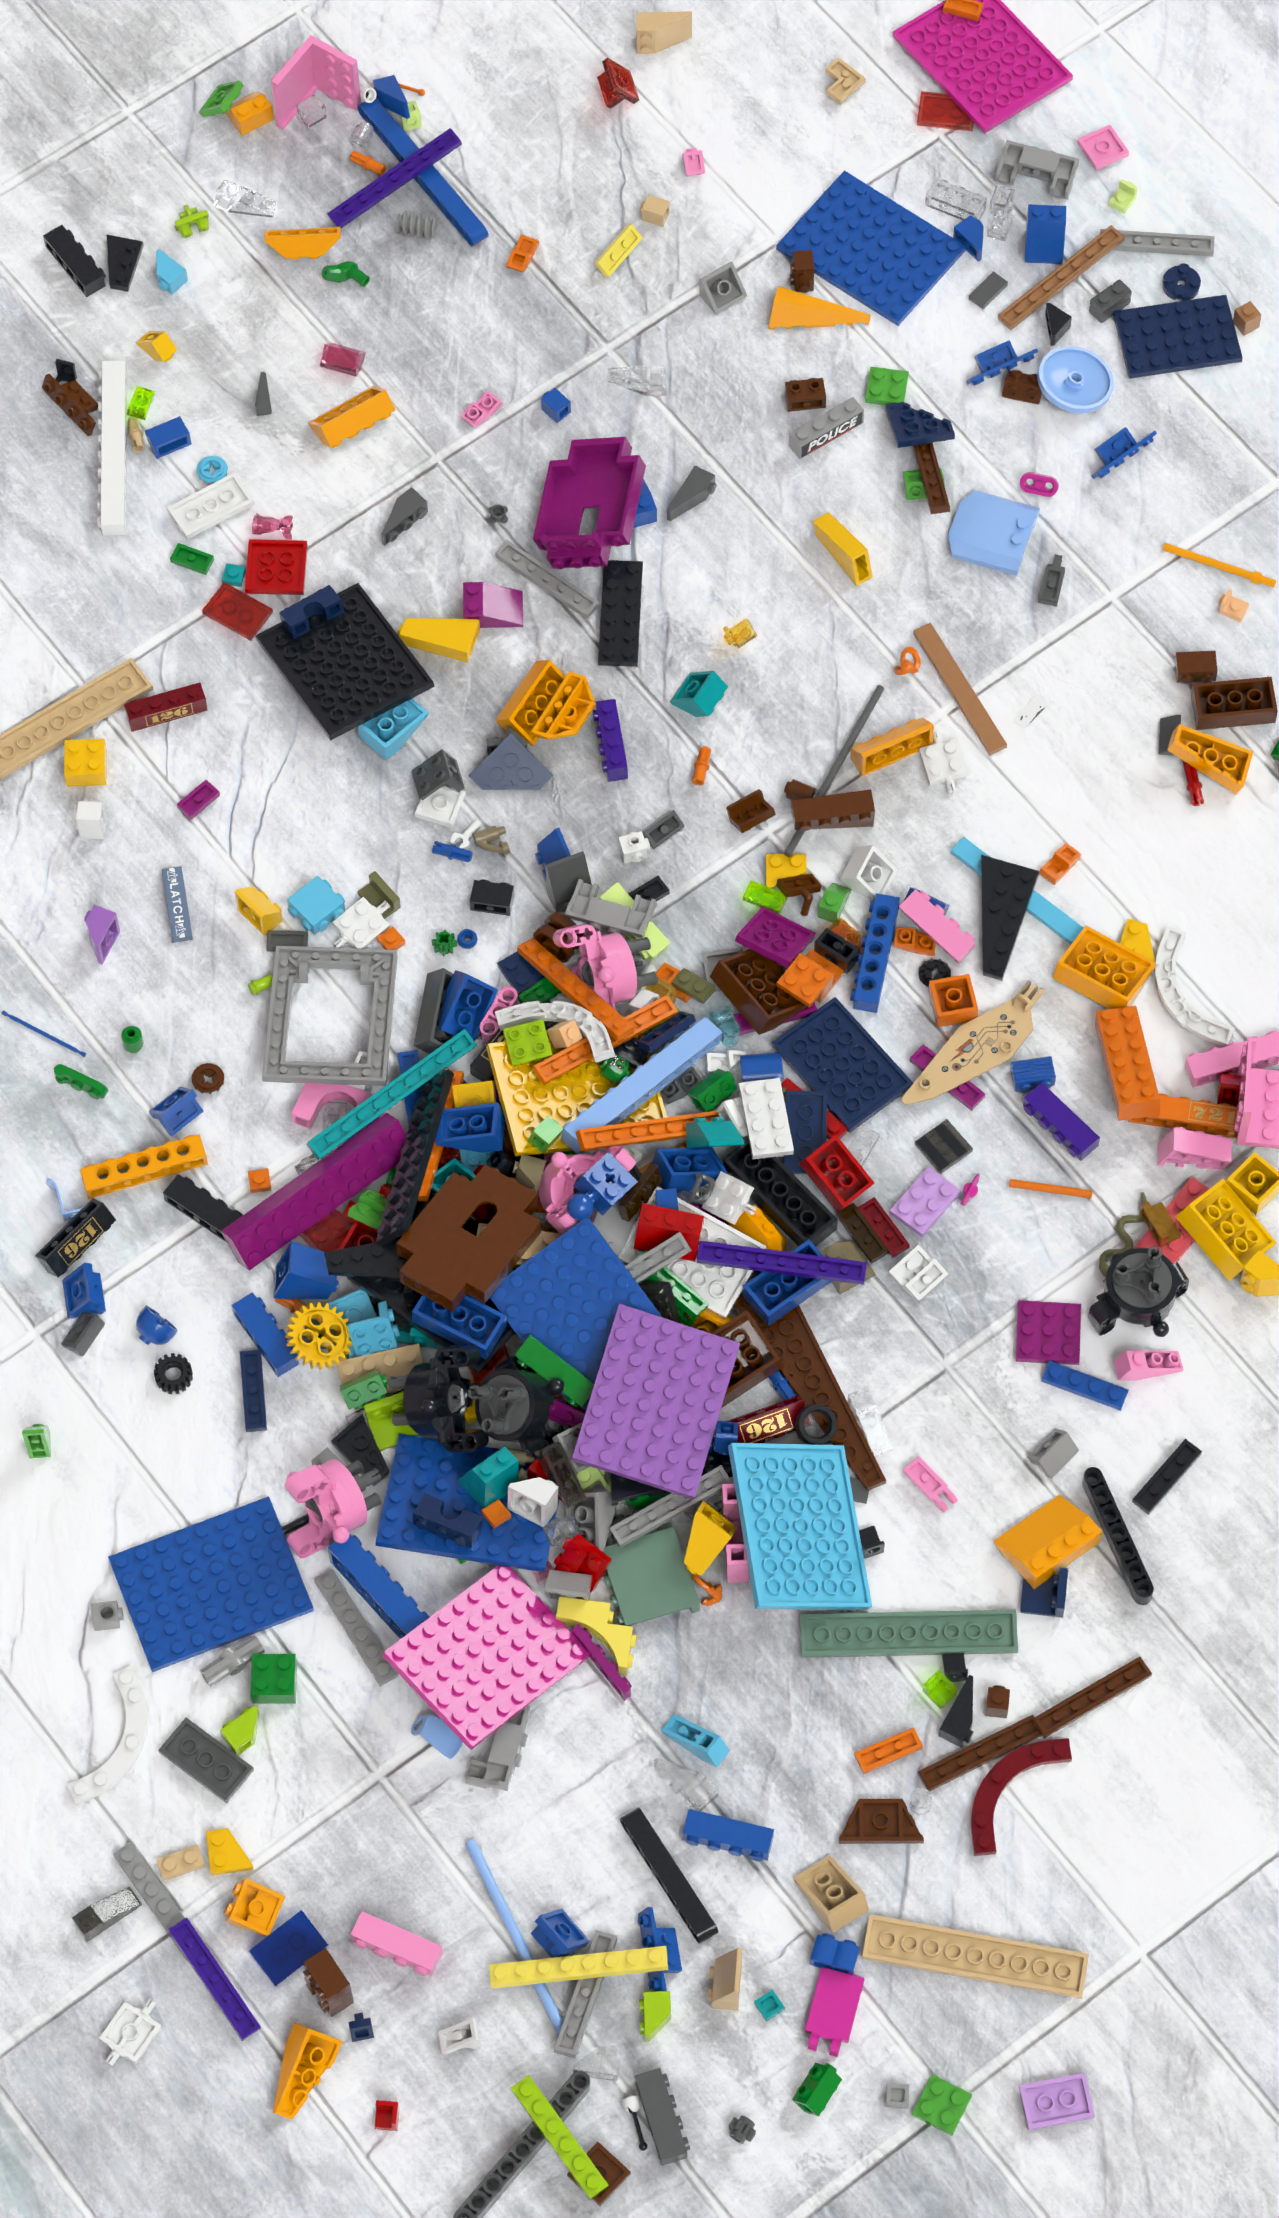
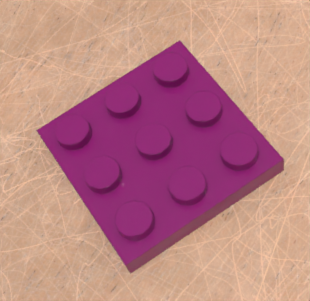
M762 906L737 934L735 942L777 962L781 966L789 968L797 956L813 941L816 933Z
M1018 1300L1016 1362L1048 1363L1052 1361L1058 1364L1079 1365L1081 1304Z

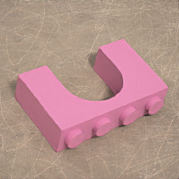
M305 1083L291 1112L292 1123L312 1129L320 1110L327 1103L343 1100L357 1107L374 1094L344 1084Z
M734 1483L722 1484L723 1516L737 1526L732 1538L725 1545L727 1583L749 1582V1569Z

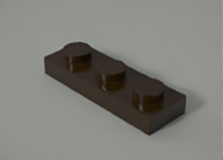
M651 1163L638 1182L619 1203L622 1220L629 1222L638 1213L642 1203L647 1201L656 1187L661 1184L662 1176L659 1165Z
M854 1203L836 1213V1217L871 1264L889 1254L888 1248Z

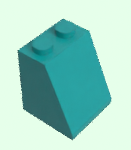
M504 1446L459 1478L458 1483L484 1509L498 1499L500 1500L508 1494L510 1483L518 1482L519 1460Z

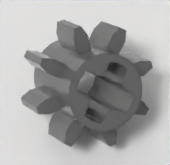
M743 2115L740 2116L739 2120L733 2117L728 2125V2129L731 2130L729 2136L741 2144L745 2140L751 2142L756 2134V2130L753 2129L755 2123Z

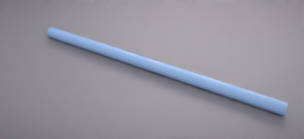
M476 1840L468 1841L465 1845L521 1960H534ZM533 1984L559 2036L564 2022L546 1984Z

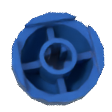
M147 1305L137 1316L136 1328L141 1334L139 1339L147 1345L150 1343L164 1345L178 1332V1329L166 1318H162L157 1311Z

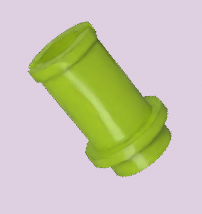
M268 974L258 980H251V983L248 984L251 994L259 995V992L272 987V975Z

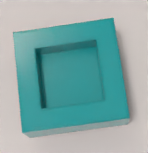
M226 563L222 584L241 587L246 567Z
M773 1989L754 2001L755 2006L766 2022L785 2010L784 2005Z

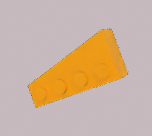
M1180 724L1172 732L1167 748L1169 752L1236 795L1244 787L1254 752Z

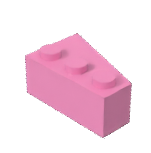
M1174 1127L1158 1143L1157 1166H1164V1163H1177V1167H1184V1164H1197V1168L1223 1170L1231 1163L1232 1139L1224 1138L1222 1135H1208L1203 1131L1194 1132L1183 1127Z

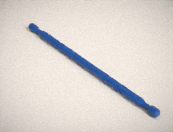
M2 1011V1015L10 1017V1019L79 1053L83 1057L86 1056L85 1052H81L60 1039Z

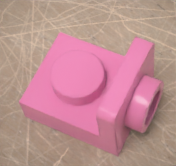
M697 148L687 149L682 154L686 176L705 174L702 150L697 151Z

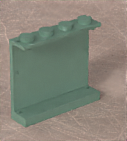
M674 1527L643 1535L620 1548L618 1543L604 1548L603 1553L612 1559L605 1571L606 1576H604L606 1587L612 1590L613 1595H610L613 1607L618 1608L617 1620L619 1625L631 1626L690 1608L691 1613L700 1611V1602L690 1573L686 1568L687 1565L684 1564L685 1558Z

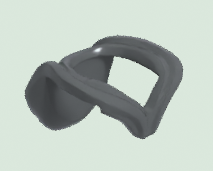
M696 1172V1184L692 1191L677 1192V1197L689 1204L705 1202L714 1190L715 1181L713 1178ZM702 1179H704L709 1184L703 1196L698 1197L696 1193L700 1188Z

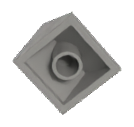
M729 262L699 279V295L714 314L747 297L733 262Z
M549 1569L544 1591L547 1598L559 1600V1597L590 1600L592 1575Z

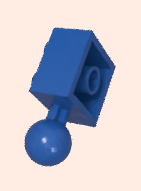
M608 1151L573 1185L580 1193L573 1195L568 1200L567 1211L576 1220L589 1218L594 1208L603 1216L638 1181Z

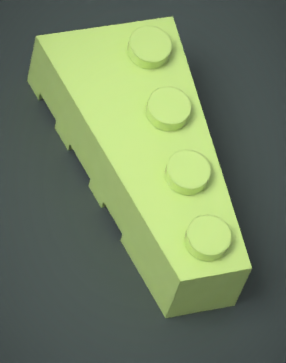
M618 882L599 897V899L625 905L631 909L634 900ZM652 921L649 922L644 936L649 938L651 949L639 951L638 953L641 954L643 960L651 963L666 951L671 944ZM626 934V936L622 935V937L625 940L630 939L633 941L641 939L640 937H636L629 934Z

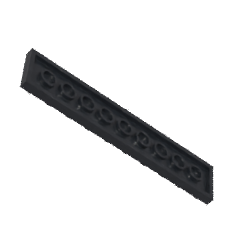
M449 1069L441 1074H437L419 1089L420 1094L415 1103L414 1114L410 1119L411 1124L405 1136L406 1141L401 1150L402 1155L396 1166V1175L391 1183V1192L387 1197L388 1202L382 1213L383 1219L377 1230L376 1243L384 1246L409 1231L454 1077V1073Z

